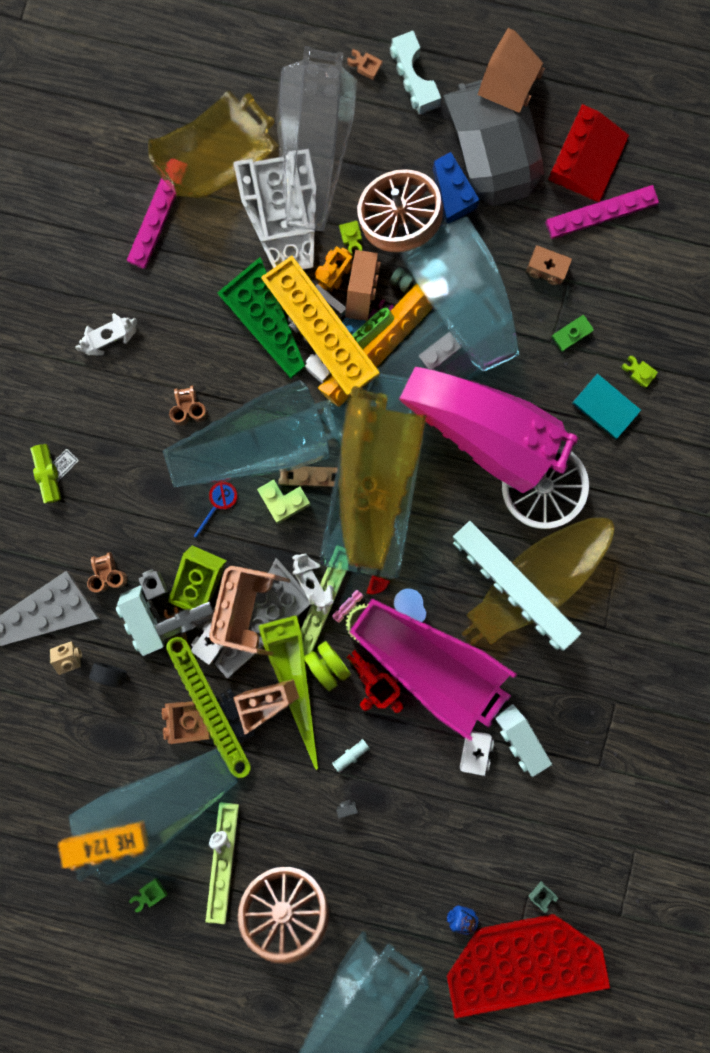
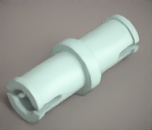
M362 739L350 750H345L346 753L332 764L340 773L352 762H357L356 759L370 748Z

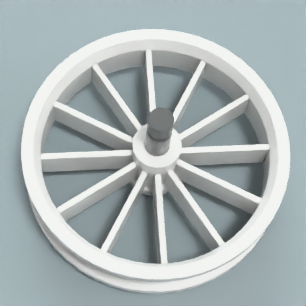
M559 446L557 453L562 454L564 447ZM573 452L570 453L568 459L576 468L553 481L551 477L555 470L552 471L549 478H546L545 473L544 477L533 487L535 491L514 503L511 501L508 489L513 487L502 481V494L505 504L516 519L533 528L550 529L561 526L577 516L587 500L589 480L583 463ZM575 470L578 471L581 485H554V482ZM554 488H581L578 503L555 491ZM552 492L575 505V508L566 517H564L551 495ZM537 493L538 497L525 517L514 505ZM540 496H543V522L533 521L528 518ZM546 496L550 497L562 519L546 522Z

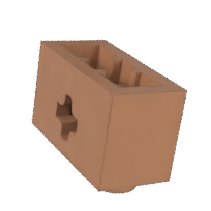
M536 245L526 272L533 278H543L552 285H561L572 258Z

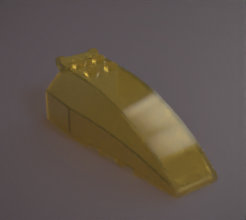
M353 386L351 389L352 398H349L341 441L339 507L342 535L349 565L383 569L391 544L390 541L395 532L393 527L395 519L402 510L399 508L402 497L407 494L408 490L405 488L409 477L413 475L419 456L426 415L386 410V394H376L365 391L359 386ZM371 400L377 403L376 407L370 405Z

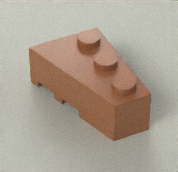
M355 250L347 292L345 315L347 318L368 321L371 300L375 299L376 289L373 286L377 287L378 275H375V273H379L381 262L377 261L378 253Z

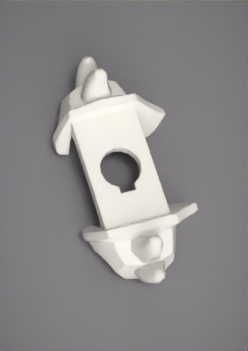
M112 314L113 321L96 330L87 326L84 333L85 336L79 341L80 345L75 348L80 352H85L87 355H104V351L99 350L100 348L120 338H123L124 344L131 339L136 332L137 320L136 318H120L116 314ZM104 330L113 331L109 339L102 338L101 334Z
M307 554L294 555L292 557L295 560L293 575L296 576L308 597L309 604L317 606L316 611L320 612L323 610V614L326 615L331 604L334 603L332 597L333 587L328 585L326 592H324L312 571L313 568H319L320 564L310 559ZM307 578L314 583V589H309L306 586Z

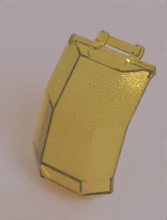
M226 91L222 98L193 122L160 138L149 139L148 157L153 169L177 196L206 197L237 181L233 162L253 159V162L261 161L278 147L267 133L275 121L271 116L268 117L259 107L251 93H247L239 102L231 91ZM248 106L262 120L261 126L247 112L246 108Z

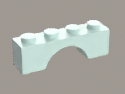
M414 31L392 38L390 52L393 59L396 58L398 62L397 69L399 74L403 75L405 79V89L412 96L411 104L413 108L417 109L419 114L440 107L441 97L435 82L421 79L412 68L420 53V46Z

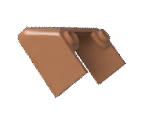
M235 566L228 567L223 574L209 636L211 641L256 654L273 656L274 652L258 649V634L248 630L257 592L267 593L272 587L273 580L290 583L291 579Z

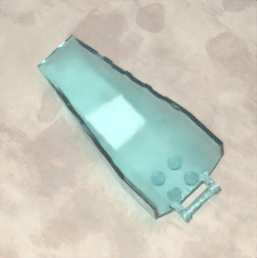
M300 380L258 396L244 404L243 407L226 414L227 416L210 423L204 429L194 432L188 438H184L163 450L173 487L199 485L290 471L329 458L328 441L342 436L340 430L337 429L330 407L332 406L331 401L324 400L315 403L307 385ZM318 410H324L331 433L325 434Z
M214 749L190 760L109 790L70 814L69 821L73 837L144 821L149 844L143 851V854L137 856L126 854L123 855V858L111 861V858L103 859V862L97 865L87 863L89 868L86 870L84 867L75 869L78 881L80 882L89 875L94 874L108 886L140 867L238 783V779L230 773L220 752Z
M362 931L340 963L330 988L298 1053H374L406 1021L428 989L427 976L423 975L419 982L415 981L423 968L403 957L390 944H387L380 955L377 954L366 941V932ZM388 957L392 958L410 971V974L406 975L386 959Z

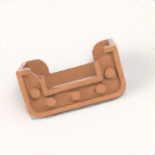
M508 28L489 61L477 95L520 113L522 107H527L531 95L528 93L537 78L541 79L545 68L542 67L543 62L516 31Z

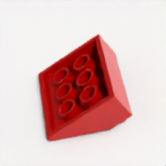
M582 104L548 180L599 202L629 134L601 112Z

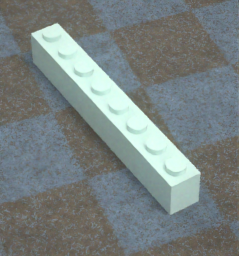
M471 521L453 536L455 547L459 551L464 550L468 554L467 559L473 565L477 563L482 568L480 572L487 579L490 577L493 579L496 589L501 593L505 592L509 596L508 601L514 607L519 606L523 610L521 614L528 621L533 620L537 624L535 627L537 631L543 636L546 634L551 639L549 643L556 650L559 648L562 651L565 650L581 634Z

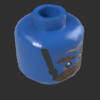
M457 905L448 913L447 921L452 931L469 935L472 931L476 930L478 917L473 909Z

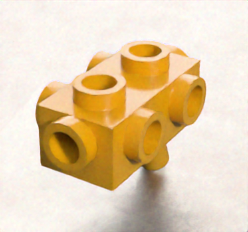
M337 246L333 251L330 250L328 252L323 267L320 265L315 272L316 282L325 291L328 289L332 292L334 288L338 289L343 281L341 277L344 273L348 274L353 266L351 263V253L345 248L340 249ZM339 261L343 263L340 267L336 264Z

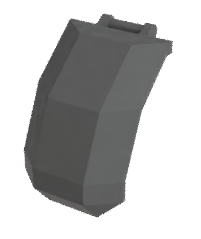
M482 80L466 85L464 83L458 84V91L444 94L443 97L458 134L470 185L476 195L491 206L529 197L543 176L544 168L528 105L527 107L523 106L520 113L477 95Z

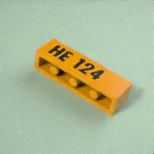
M144 821L66 838L59 843L63 868L70 867L71 870L81 868L85 863H91V865L100 864L103 862V859L119 860L126 854L137 856L143 854V851L149 846Z

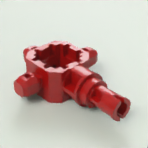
M356 650L352 651L351 654L354 658L350 654L346 658L357 669L356 672L359 674L360 680L366 685L365 693L368 696L367 699L364 698L361 701L360 707L364 711H368L373 707V704L378 708H386L391 705L390 708L395 713H399L403 709L402 703L396 700L400 696V687L396 684L399 680L394 675L390 677L387 672H379L373 664L370 665L369 662H365ZM384 677L395 691L381 703L370 689Z

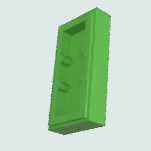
M582 315L551 337L562 352L593 332L594 329L586 317Z

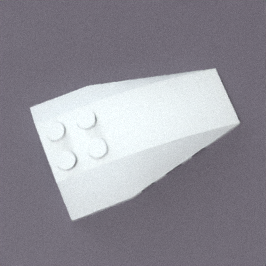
M309 149L293 151L289 153V156L253 162V159L233 162L242 204L272 267L275 268L287 258L293 256L302 269L313 268L316 184Z

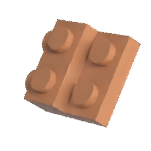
M193 701L166 703L165 708H162V719L166 720L167 727L163 728V737L168 743L175 744L209 739V731L203 723V719L200 717Z

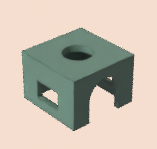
M542 881L529 894L530 900L545 913L549 910L547 908L548 904L552 900L556 902L558 899L556 894ZM540 892L546 893V897L544 899L539 898Z

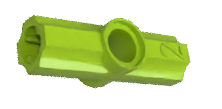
M48 444L33 446L31 448L35 465L33 473L37 484L40 485L43 502L47 504L62 500L57 483L59 478L55 464L52 463Z

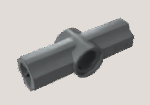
M207 602L191 610L187 609L175 614L173 618L155 625L158 636L161 640H164L180 632L184 633L198 627L197 625L213 619L214 609L211 603Z

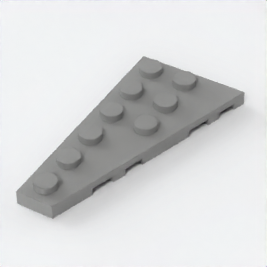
M277 558L274 560L268 573L291 580L290 583L273 580L272 587L267 593L257 592L248 630L258 634V649L264 647L258 625L294 615L298 617L310 606L308 597L301 585ZM225 646L215 665L226 678H229L256 653Z
M65 571L0 615V646L96 620L99 617L69 571Z

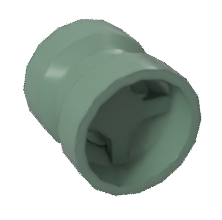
M398 267L389 283L393 286L397 285L401 291L406 293L412 285L415 276L405 273L404 269Z

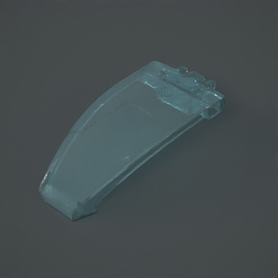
M468 217L449 224L442 219L441 227L429 241L413 250L399 252L400 257L407 269L411 271L433 308L467 352L469 360L484 372L519 356L515 326L507 293L490 251Z

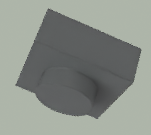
M351 800L341 802L336 810L338 818L358 813L356 802H351Z

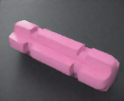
M356 590L352 597H349L341 605L340 610L332 615L333 619L338 623L341 622L344 618L343 616L347 615L357 605L356 603L363 598V594Z

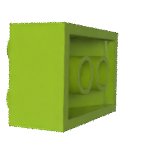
M192 545L183 553L168 602L185 610H191L210 602L227 560Z

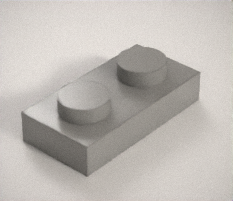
M449 332L421 353L419 357L429 370H434L462 347L451 332Z

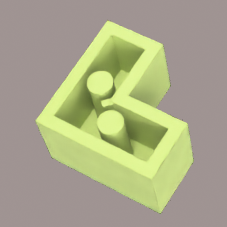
M272 480L257 489L277 524L311 505L301 487L283 496L275 480Z

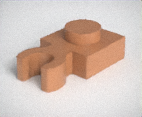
M353 49L352 55L356 59L348 58V65L351 67L358 66V73L374 81L382 66V61L368 53H365L364 57H362L359 51Z

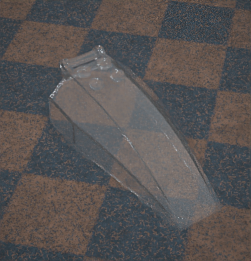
M304 46L303 60L284 66L281 69L276 122L280 147L279 154L281 158L286 226L324 231L355 115L357 80L342 67L343 52L337 51V53ZM310 57L329 61H335V65L313 62L309 60Z

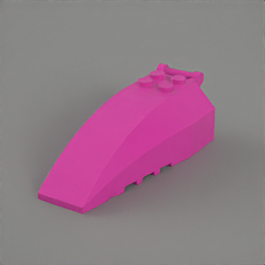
M414 368L399 398L409 409L419 417L424 418L425 422L430 426H435L440 430L446 439L450 438L456 443L461 451H466L474 458L473 460L488 473L522 493L535 487L549 467L557 472L564 473L572 448L578 441L576 435L565 431L562 421L526 400L479 383L425 368ZM563 440L566 444L559 461H556L554 458Z
M373 599L350 630V633L439 720L470 741L473 738L470 734L476 721L478 720L490 728L493 724L492 720L504 702L511 697V695L499 688L509 676L514 678L516 674L485 652ZM495 693H498L500 696L486 717H483L481 715Z

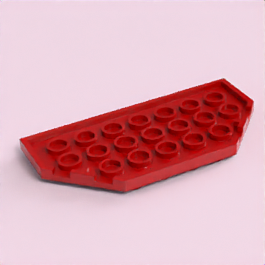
M555 914L478 928L447 974L455 1018L610 988L602 947Z

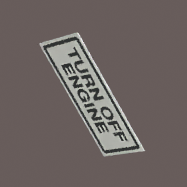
M67 449L53 462L58 471L59 478L57 482L79 461Z

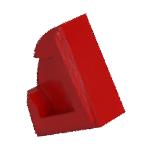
M372 575L366 593H380L387 588L390 581Z

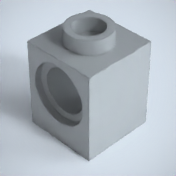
M151 569L142 573L143 577L139 578V582L147 600H152L168 593L160 571H153ZM152 578L157 581V586L154 589L149 587V581Z

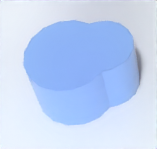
M404 589L396 594L394 598L395 610L423 622L426 617V611L423 607L422 596L413 589Z

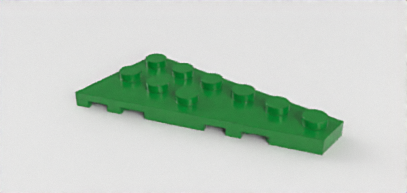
M259 257L217 292V294L289 378L292 379L305 368V364L279 302L261 278L267 272L261 257Z

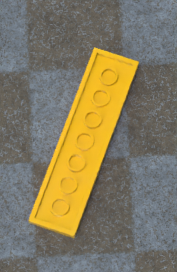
M290 256L261 277L348 397L380 375L377 368L293 256Z

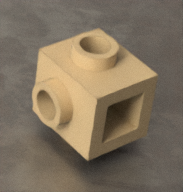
M72 641L50 649V663L59 675L81 667L80 659L83 657L79 647H75Z

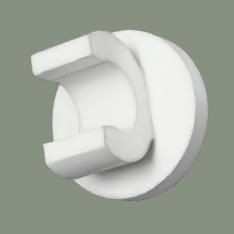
M224 831L216 832L211 836L209 845L212 849H216L217 853H222L221 846L226 845L228 848L231 847L228 836Z

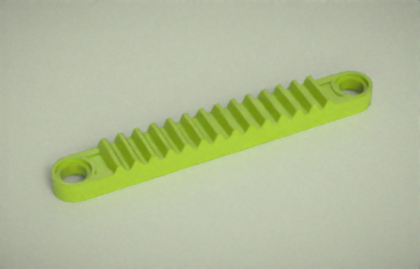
M181 637L172 638L167 643V652L182 682L185 684V688L189 692V696L192 698L196 709L199 711V715L203 719V723L206 725L211 738L214 740L217 750L220 752L221 757L233 776L237 778L246 777L250 772V763L188 643ZM176 641L182 644V650L179 653L174 652L172 649V645ZM239 762H242L245 766L242 773L235 771V766Z

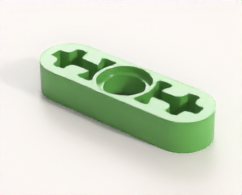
M388 308L379 310L352 335L353 338L363 349L393 322L394 315Z

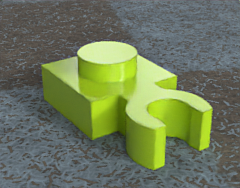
M353 221L339 225L343 244H349L348 251L351 253V256L352 249L354 248L362 251V246L357 243L362 241L358 222Z
M629 356L627 360L631 362V366H627L624 363L621 366L622 369L631 371L632 375L630 378L643 388H646L658 372L644 361L638 364L635 357Z

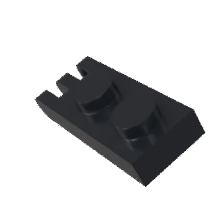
M230 688L227 690L230 698H227L224 692L220 694L223 702L220 701L218 696L215 698L238 742L241 743L256 733L252 730L245 735L233 698L235 695Z

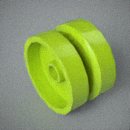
M325 641L318 646V651L323 657L322 659L313 651L306 655L304 659L317 680L328 691H331L337 686V680L333 673L342 681L348 678L351 673L330 644Z

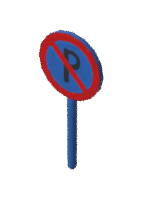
M218 482L211 487L209 499L214 507L195 533V538L201 533L217 508L226 510L236 503L237 491L231 483Z

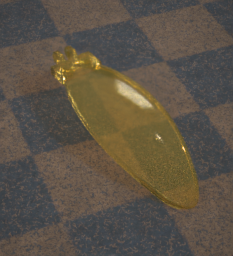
M601 517L586 519L565 527L532 545L519 555L512 564L558 608L585 583L602 560L613 539L614 523L608 518ZM493 584L483 602L466 615L473 624L464 630L462 635L467 636L474 628H477L480 634L471 639L469 642L471 646L483 637L492 645L506 632L522 628L534 621H528L521 614L523 610L519 606L514 607L508 601L509 596L505 592H499Z

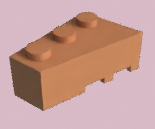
M294 679L248 690L233 697L245 735L299 699Z

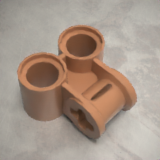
M194 385L186 389H174L178 406H174L170 410L169 416L173 422L183 426L188 423L190 416L197 422H203L207 419L208 411L202 403L197 402ZM197 408L203 409L200 416H194V411ZM178 412H184L182 419H175V415Z
M111 552L105 556L91 557V565L95 575L91 576L87 582L90 591L100 593L106 591L109 586L121 588L126 585L127 575L122 571L115 570V562ZM116 574H119L121 577L119 584L113 582V577ZM97 579L102 581V586L99 589L95 588L94 585Z

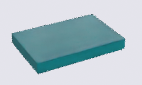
M598 373L572 402L615 440L641 411Z

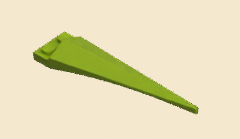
M294 615L258 626L265 650L274 652L273 656L268 657L279 683L294 679L299 699L291 703L289 707L314 768L317 770L318 765L302 635L297 616Z

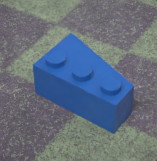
M451 152L435 160L433 173L441 196L444 225L446 226L477 209L479 198Z

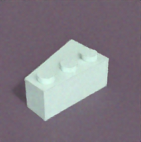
M138 586L120 595L116 610L119 617H123L126 622L124 626L129 635L132 634L134 639L133 645L136 651H140L141 655L144 656L163 648L165 640H161L155 627L158 624L157 620L153 618L149 609L151 607L150 603L146 602L142 595V586Z
M513 704L496 714L494 718L502 729L500 733L505 741H509L512 745L509 748L515 757L518 756L521 761L518 763L524 772L528 771L533 777L552 765L528 722Z

